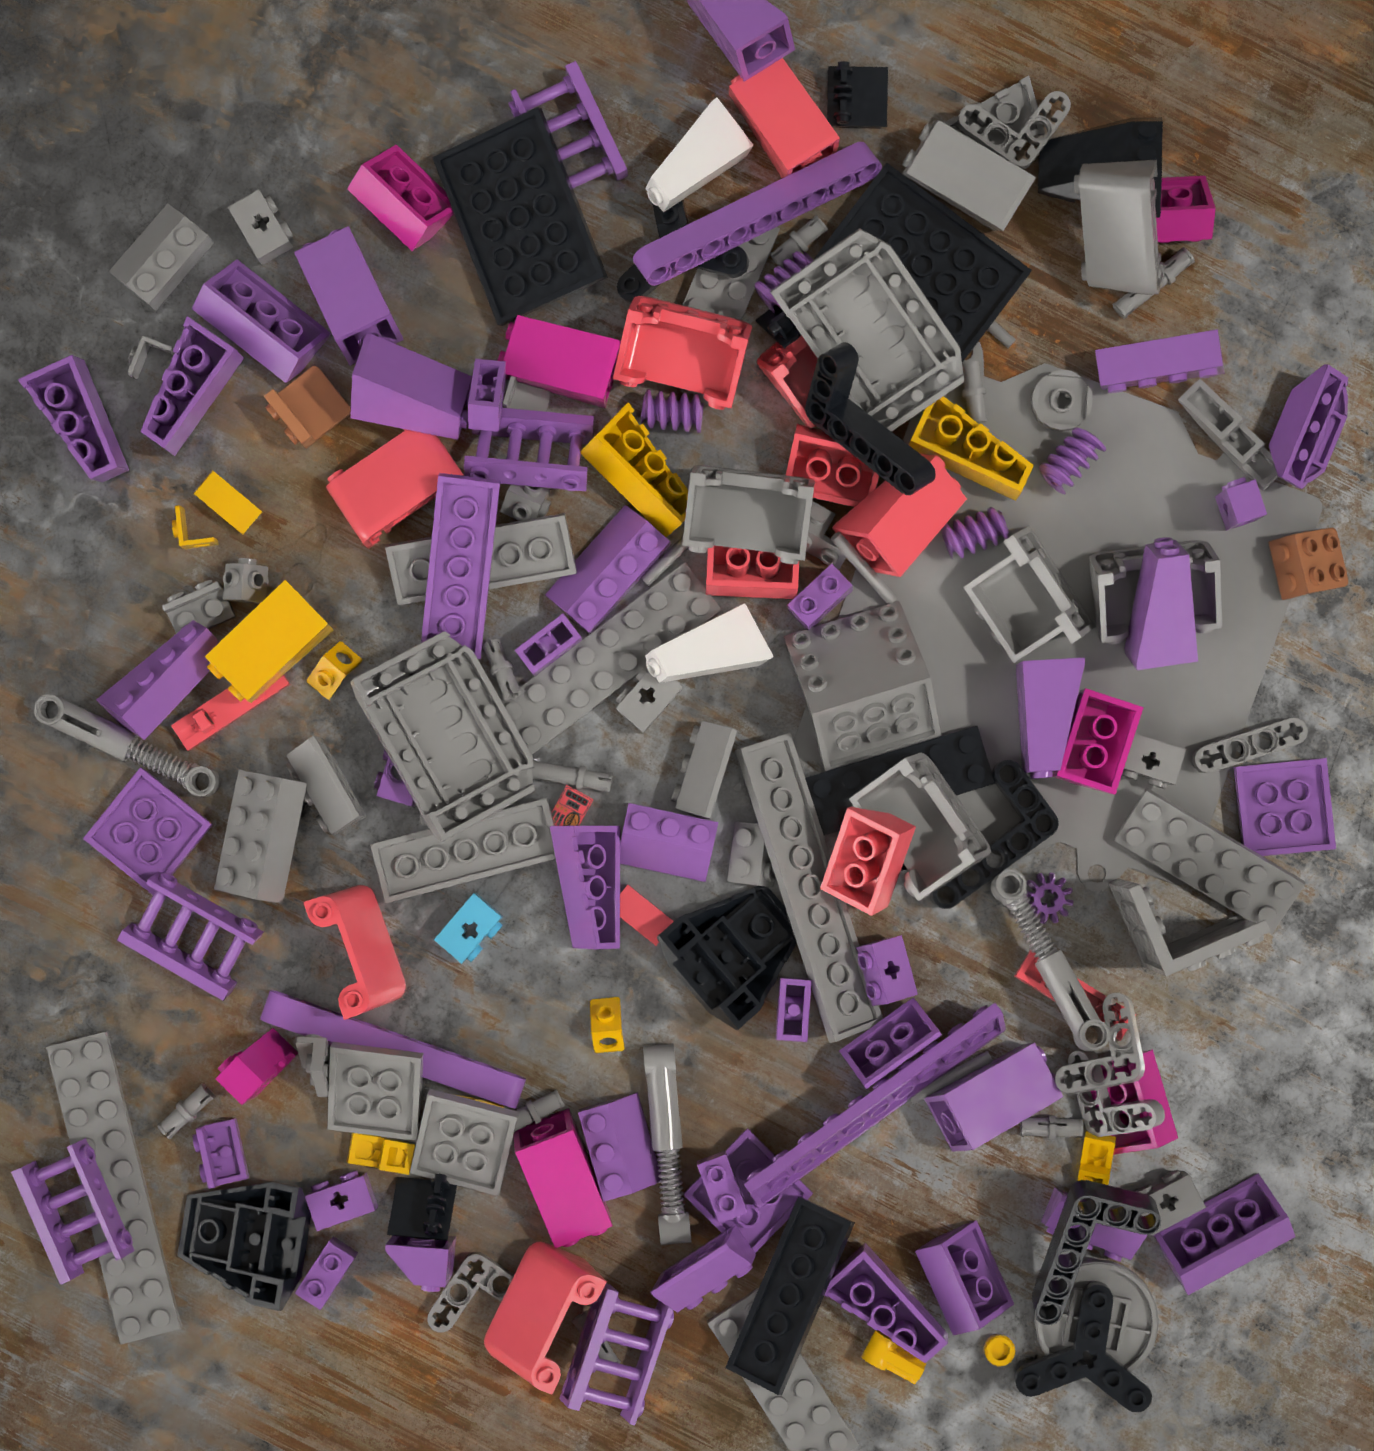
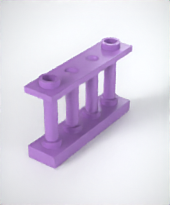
M576 61L565 66L567 76L563 77L564 81L523 100L520 99L516 89L510 91L513 101L508 104L514 118L567 92L570 94L575 92L580 103L576 104V108L548 120L549 129L552 133L580 119L582 121L588 119L592 130L588 131L589 135L559 148L560 157L562 160H565L593 146L595 148L601 147L605 157L601 158L602 162L570 176L569 179L573 188L605 173L608 175L614 174L617 181L628 177L625 163Z
M502 408L499 432L472 429V434L479 435L476 457L465 456L464 476L501 480L500 484L565 489L568 491L587 490V467L579 466L580 451L582 450V444L587 445L593 438L594 416ZM491 436L509 437L506 459L488 458ZM522 439L540 440L537 462L519 461ZM552 442L570 443L567 465L549 464Z
M155 873L148 879L146 885L156 891L140 922L136 924L132 922L125 927L117 941L224 1001L237 984L235 980L231 979L229 973L245 943L248 942L253 945L261 938L264 931L258 929L253 921L247 918H239L181 885L171 874ZM167 896L180 903L182 907L166 938L161 939L151 933L150 927ZM194 911L209 921L192 954H187L180 950L176 943ZM219 927H222L236 936L219 968L214 969L204 963L203 957Z
M86 1138L67 1147L70 1154L68 1157L41 1169L38 1167L37 1162L34 1161L11 1172L60 1285L85 1273L82 1268L84 1263L110 1252L113 1253L117 1261L135 1251L132 1245V1237L124 1227L96 1163L95 1152L88 1144ZM75 1167L82 1184L52 1197L45 1180ZM88 1195L95 1212L66 1225L63 1224L57 1209ZM100 1223L107 1241L79 1253L75 1252L70 1236Z
M606 1283L597 1301L590 1305L559 1399L567 1408L577 1411L580 1410L582 1402L586 1400L622 1409L620 1415L629 1424L635 1425L637 1418L643 1413L645 1406L644 1397L666 1331L673 1323L674 1311L659 1300L656 1309L621 1300L618 1297L619 1292ZM617 1311L650 1320L651 1324L646 1338L609 1329L608 1323L611 1314ZM609 1341L642 1350L636 1368L599 1358L598 1353L601 1344ZM597 1370L631 1379L627 1396L624 1397L589 1388L588 1383L591 1374Z

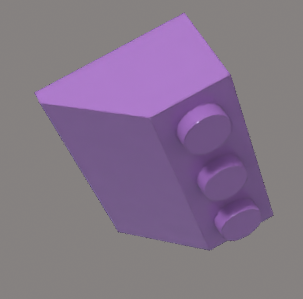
M628 803L620 841V864L706 882L719 822Z
M913 997L840 1049L839 1052L867 1090L936 1041L942 1034Z
M638 1092L579 1109V1119L603 1202L635 1193L659 1183L661 1178L658 1176L661 1175V1172H658L660 1168L657 1166L658 1161L655 1151L652 1150V1140Z
M1055 1187L1041 1220L1048 1227L1046 1232L1052 1235L1068 1192ZM1096 1223L1087 1249L1092 1250L1093 1246L1104 1249L1103 1255L1121 1262L1122 1257L1131 1260L1147 1235ZM1074 1225L1070 1228H1077L1081 1225Z
M977 1220L938 1236L915 1251L953 1336L980 1330L1014 1305Z
M734 1225L663 1271L651 1293L656 1299L676 1312L681 1311L685 1307L691 1310L703 1301L702 1296L711 1291L713 1294H716L728 1284L727 1280L736 1275L737 1278H740L747 1274L753 1268L752 1263L756 1254L736 1225Z
M392 1236L386 1243L385 1251L413 1285L421 1286L423 1291L438 1292L440 1287H446L453 1274L456 1236H449L448 1241Z

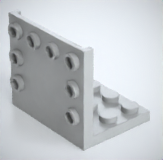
M900 601L818 625L810 630L805 629L784 636L789 655L811 713L825 772L941 737L931 677Z
M1122 879L1108 883L1144 968L1166 977L1185 968H1188V971L1199 969L1206 965V959L1215 955L1218 959L1227 957L1235 953L1234 947L1241 944H1246L1247 947L1255 945L1264 940V934L1271 932L1266 920L1256 923L1244 920L1242 916L1236 914L1166 944L1162 936L1166 933L1161 918L1153 915L1150 905H1153L1154 902L1148 888H1142L1141 884Z

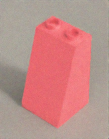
M783 58L745 82L740 75L731 80L732 85L729 86V96L781 178L837 152L839 136Z
M921 454L935 469L936 476L932 483L909 496L901 493L885 480L832 527L835 533L840 532L876 573L901 577L967 500L960 490L961 485L950 476L945 469L944 461L937 455Z

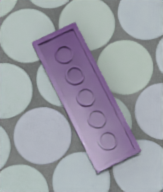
M439 473L421 643L446 631L450 634L449 637L462 646L466 645L473 650L477 659H481L501 480Z

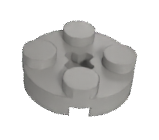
M1056 370L1047 374L1035 386L1031 397V407L1037 421L1048 429L1059 432L1069 431L1081 425L1090 414L1093 406V394L1089 385L1081 379L1080 375L1070 370ZM1059 393H1065V398L1070 399V404H1066L1064 409L1058 408V404L1054 403V398H1058Z

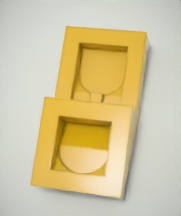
M213 470L193 493L242 535L262 513L259 508Z
M1088 1131L1085 1132L1077 1181L1089 1180L1105 1185L1109 1184L1116 1141L1115 1136L1097 1137Z
M352 1133L347 1163L409 1175L415 1144L387 1137Z

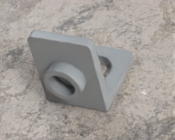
M142 336L138 347L134 346L130 352L128 362L131 365L128 375L133 379H138L150 347L174 355V348Z
M511 376L504 397L503 407L547 412L551 392L517 382L516 377Z

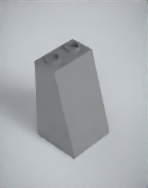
M940 120L934 121L932 125L927 123L918 139L922 140L916 151L911 149L902 163L906 167L902 174L992 231H1004L1036 177Z

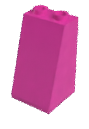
M517 315L515 323H509L505 339L509 340L506 351L501 350L498 361H506L507 380L514 376L517 382L548 390L551 393L597 407L606 408L614 381L613 375L621 344L620 340Z
M569 1108L544 1117L537 1124L533 1122L514 1132L515 1154L555 1249L561 1246L570 1247L576 1244L579 1239L589 1235H601L613 1226L606 1202H603L597 1178Z

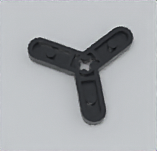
M684 199L665 212L659 206L652 203L659 238L689 224ZM737 246L694 268L730 278H737L747 271L749 259L746 252ZM633 264L619 278L617 292L624 301L632 303L634 297H647L659 285H650L637 266Z
M1091 1282L1084 1287L1080 1299L1073 1346L1025 1363L1017 1369L1014 1379L1020 1393L1029 1397L1037 1396L1086 1377L1131 1412H1142L1149 1407L1152 1402L1149 1386L1106 1352L1113 1308V1295L1105 1283ZM1089 1351L1090 1355L1096 1354L1092 1358L1093 1363L1087 1365L1085 1361H1079L1084 1358L1083 1352Z

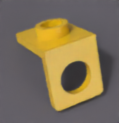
M180 505L175 506L176 519L172 520V531L174 538L179 539L180 547L191 549L219 545L218 540L214 537L188 540L185 509Z
M339 641L322 656L307 678V683L329 700L346 676L359 666L363 660L347 645ZM336 653L346 654L350 658L351 663H342L338 660Z
M612 997L590 1000L591 1035L594 1052L623 1051L624 1040L620 998ZM604 1038H614L617 1040L614 1044L610 1045L600 1043V1040Z

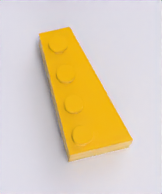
M944 396L925 408L908 444L920 454L937 455L944 461L946 469L1015 501L1021 494L1034 466L1004 441H1000L992 435L983 424H978L968 416L959 405H954Z
M628 402L580 452L661 534L667 537L685 521L688 489L678 474L670 471L666 465V456L661 449L658 451L655 449L647 437L650 434L644 424L639 425L632 415L634 409Z

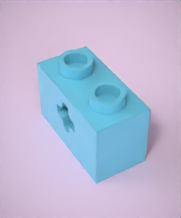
M473 893L434 940L461 964L466 959L472 962L483 950L479 944L484 938L488 936L492 939L502 928L503 925L499 921L503 918V915L477 893ZM475 922L478 925L476 927L477 937L474 935L466 937L464 935L467 931L464 927L465 923L471 925Z

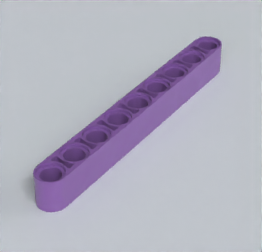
M854 143L641 247L633 256V262L650 285H659L871 181L881 171L882 165L866 143Z
M274 990L269 991L260 1020L303 1036L316 1034L322 1038H327L329 1045L333 1042L424 1053L423 1078L510 1108H517L526 1082V1078L353 1017L344 1020L342 1013Z

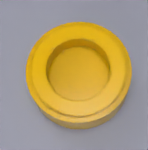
M994 1334L985 1341L984 1354L991 1364L1005 1366L1013 1360L1015 1346L1008 1336Z

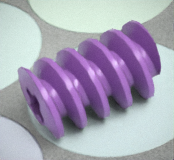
M798 251L792 254L794 262L790 259H785L783 261L784 269L779 266L775 267V277L769 273L764 276L766 284L761 281L755 283L756 292L773 313H775L773 306L777 305L780 307L770 291L814 261L805 251H803V254Z
M647 389L643 397L641 424L647 419L649 428L653 429L658 420L661 429L665 430L668 422H671L673 430L677 431L680 424L683 423L685 432H689L692 425L695 424L697 433H701L704 403H701L699 394H695L692 402H689L687 393H683L680 400L677 401L675 393L671 392L668 399L665 400L663 392L660 390L656 398L653 399L651 391Z
M1074 428L1072 430L1073 437H1065V446L1059 445L1056 447L1057 455L1050 454L1047 458L1048 463H1041L1039 465L1044 479L1061 494H1066L1062 487L1063 484L1070 487L1074 486L1070 478L1071 475L1078 478L1082 477L1078 469L1079 466L1085 469L1090 468L1086 460L1088 457L1095 461L1099 459L1094 451L1096 448L1103 452L1106 451V447L1096 436L1082 428Z
M993 507L987 509V517L983 512H977L976 522L968 515L964 518V525L956 519L953 521V530L948 524H945L941 529L943 540L951 559H953V552H956L960 558H964V548L966 547L972 554H975L976 544L978 543L983 550H986L987 540L990 539L997 546L998 536L1002 535L1005 540L1010 537L1001 511L998 510L997 512Z

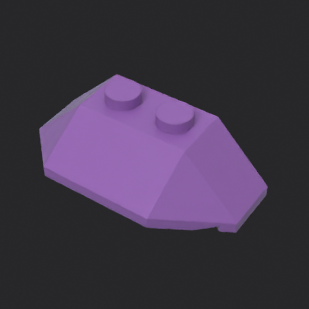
M1328 364L1321 366L1291 390L1269 443V449L1278 477L1299 489H1303L1307 483L1325 472L1347 419L1348 395L1346 386H1348V377Z

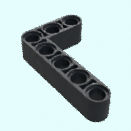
M843 342L818 357L805 405L806 415L814 425L901 493L910 496L934 481L936 476L935 469L925 457L848 399L859 357L856 349L851 344Z
M1012 760L1001 761L994 766L992 771L995 784L1022 819L1021 822L989 844L991 851L995 850L1000 853L1002 857L1001 864L996 868H992L987 864L985 857L971 867L977 874V880L973 885H965L962 881V874L943 885L949 887L953 892L952 900L949 903L942 904L938 901L937 892L939 889L930 894V899L936 907L950 909L956 906L1057 831L1059 820L1056 814L1017 762ZM1005 765L1012 767L1015 772L1014 779L1009 783L1004 782L999 775L1000 769ZM1022 790L1029 791L1033 797V801L1028 807H1023L1018 802V794ZM1042 814L1046 815L1051 821L1050 828L1045 832L1039 831L1036 827V819ZM1017 832L1022 833L1026 838V845L1021 850L1015 849L1011 844V838Z
M1080 1180L1072 1184L1032 1292L1031 1299L1034 1314L1039 1323L1053 1325L1062 1318L1096 1223L1143 1235H1150L1158 1231L1161 1226V1218L1156 1202L1151 1196L1089 1180ZM1084 1198H1090L1086 1202H1080ZM1112 1206H1120L1116 1209H1110ZM1143 1213H1150L1147 1216H1140ZM1074 1225H1081L1077 1228H1070ZM1070 1251L1069 1254H1061L1063 1252Z

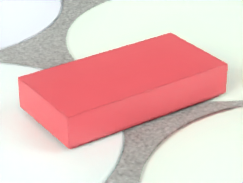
M627 884L620 893V918L657 946L659 943L657 936L674 921L630 885Z

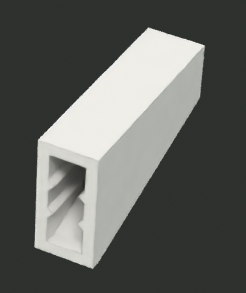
M718 98L712 100L651 176L645 188L650 201L654 205L659 206L663 212L745 159L753 147V143Z
M745 603L653 649L645 655L647 669L653 677L657 678L659 683L756 667L774 657Z

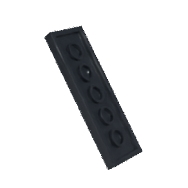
M978 726L806 777L805 779L823 835L840 831L847 808L853 806L849 798L904 758L918 753H924L932 760L956 796L995 784Z
M798 1196L727 1362L726 1369L777 1395L783 1394L855 1222Z

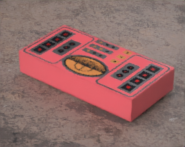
M566 785L552 811L554 825L580 826L594 799Z

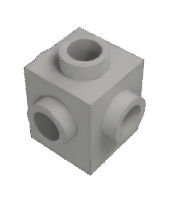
M510 485L500 512L518 521L546 516L551 502L547 500L551 488Z
M238 558V563L226 564L223 575V600L261 603L266 598L269 584L268 567L256 565L257 560L249 558Z

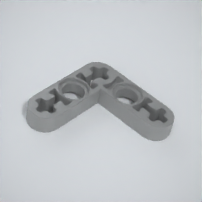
M1061 91L1049 93L1019 134L976 104H969L961 109L958 116V126L963 133L977 143L1021 169H1026L1032 164L1065 119L1070 110L1071 102L1069 97ZM1061 101L1063 112L1057 110L1051 120L1046 117L1052 107L1049 102ZM973 113L977 114L976 121L984 126L985 121L990 123L985 128L982 136L978 134L981 129L976 123H972L970 126L966 124L967 117L965 114L971 116ZM1035 123H1041L1046 127L1047 134L1043 138H1035L1030 132V127ZM994 129L1000 130L1004 134L1005 140L1002 144L994 145L989 141L988 133ZM1027 140L1032 144L1025 155L1028 160L1022 158L1020 161H1017L1015 159L1016 153L1013 150L1020 151Z
M1112 993L1103 1002L1105 1024L1110 1031L1109 1047L1111 1056L1061 1067L1055 1076V1083L1061 1091L1069 1094L1083 1093L1133 1083L1143 1077L1145 1072L1143 1053L1134 1005L1128 996L1121 993ZM1117 999L1125 1004V1008L1120 1009L1121 1019H1128V1024H1113V1021H1120L1118 1013L1111 1010V1007L1116 1005ZM1121 1029H1128L1131 1033V1040L1126 1046H1120L1116 1041V1035ZM1127 1060L1130 1063L1136 1064V1069L1131 1071V1076L1126 1072L1115 1073L1114 1067L1121 1068L1127 1066ZM1103 1065L1107 1070V1077L1103 1082L1098 1083L1093 1079L1092 1072L1096 1066ZM1068 1072L1075 1076L1084 1075L1086 1081H1074L1072 1088L1069 1084L1064 1083V1079L1069 1077Z
M1079 1049L1069 1055L1068 1065L1080 1063L1081 1060L1090 1061L1099 1058L1095 1051L1089 1052ZM1101 1065L1096 1066L1092 1072L1093 1079L1098 1083L1105 1080ZM1071 1075L1073 1082L1085 1080L1084 1075ZM1107 1088L1096 1090L1097 1097L1095 1100L1087 1092L1076 1094L1085 1127L1089 1133L1097 1137L1149 1130L1161 1125L1165 1118V1111L1162 1105L1154 1099L1111 1105ZM1099 1105V1108L1093 1109V1106ZM1121 1110L1129 1117L1128 1126L1124 1125L1119 1118ZM1145 1111L1148 1113L1151 1112L1152 1117L1147 1116L1140 1118V1113ZM1097 1119L1102 1120L1103 1124H1098Z
M481 1252L469 1254L430 1309L427 1318L430 1328L436 1332L443 1333L450 1330L479 1287L501 1302L506 1292L496 1291L493 1287V1280L498 1276H505L511 1283L514 1274ZM479 1259L483 1262L481 1267L485 1271L483 1273L480 1271L475 1273L471 1281L477 1283L473 1286L467 1279L459 1277V1275L463 1273L466 1277L472 1267L469 1262H476ZM455 1284L464 1285L468 1291L467 1297L463 1300H455L450 1293L451 1287ZM445 1298L450 1305L458 1307L459 1310L456 1312L452 1307L446 1317L450 1322L448 1324L442 1322L439 1325L435 1322L437 1317L434 1313H441L447 1303L442 1302V1299Z

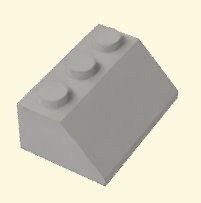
M167 203L109 272L156 311L214 242L190 219Z
M702 721L700 727L694 725L689 743L695 744L691 756L685 754L680 772L686 773L682 785L676 783L671 801L677 802L675 809L707 819L711 818L738 730Z
M312 736L286 755L290 761L286 766L294 779L299 778L301 782L307 783L304 799L309 806L315 805L320 814L316 816V819L324 832L330 831L331 835H336L367 817L322 738Z

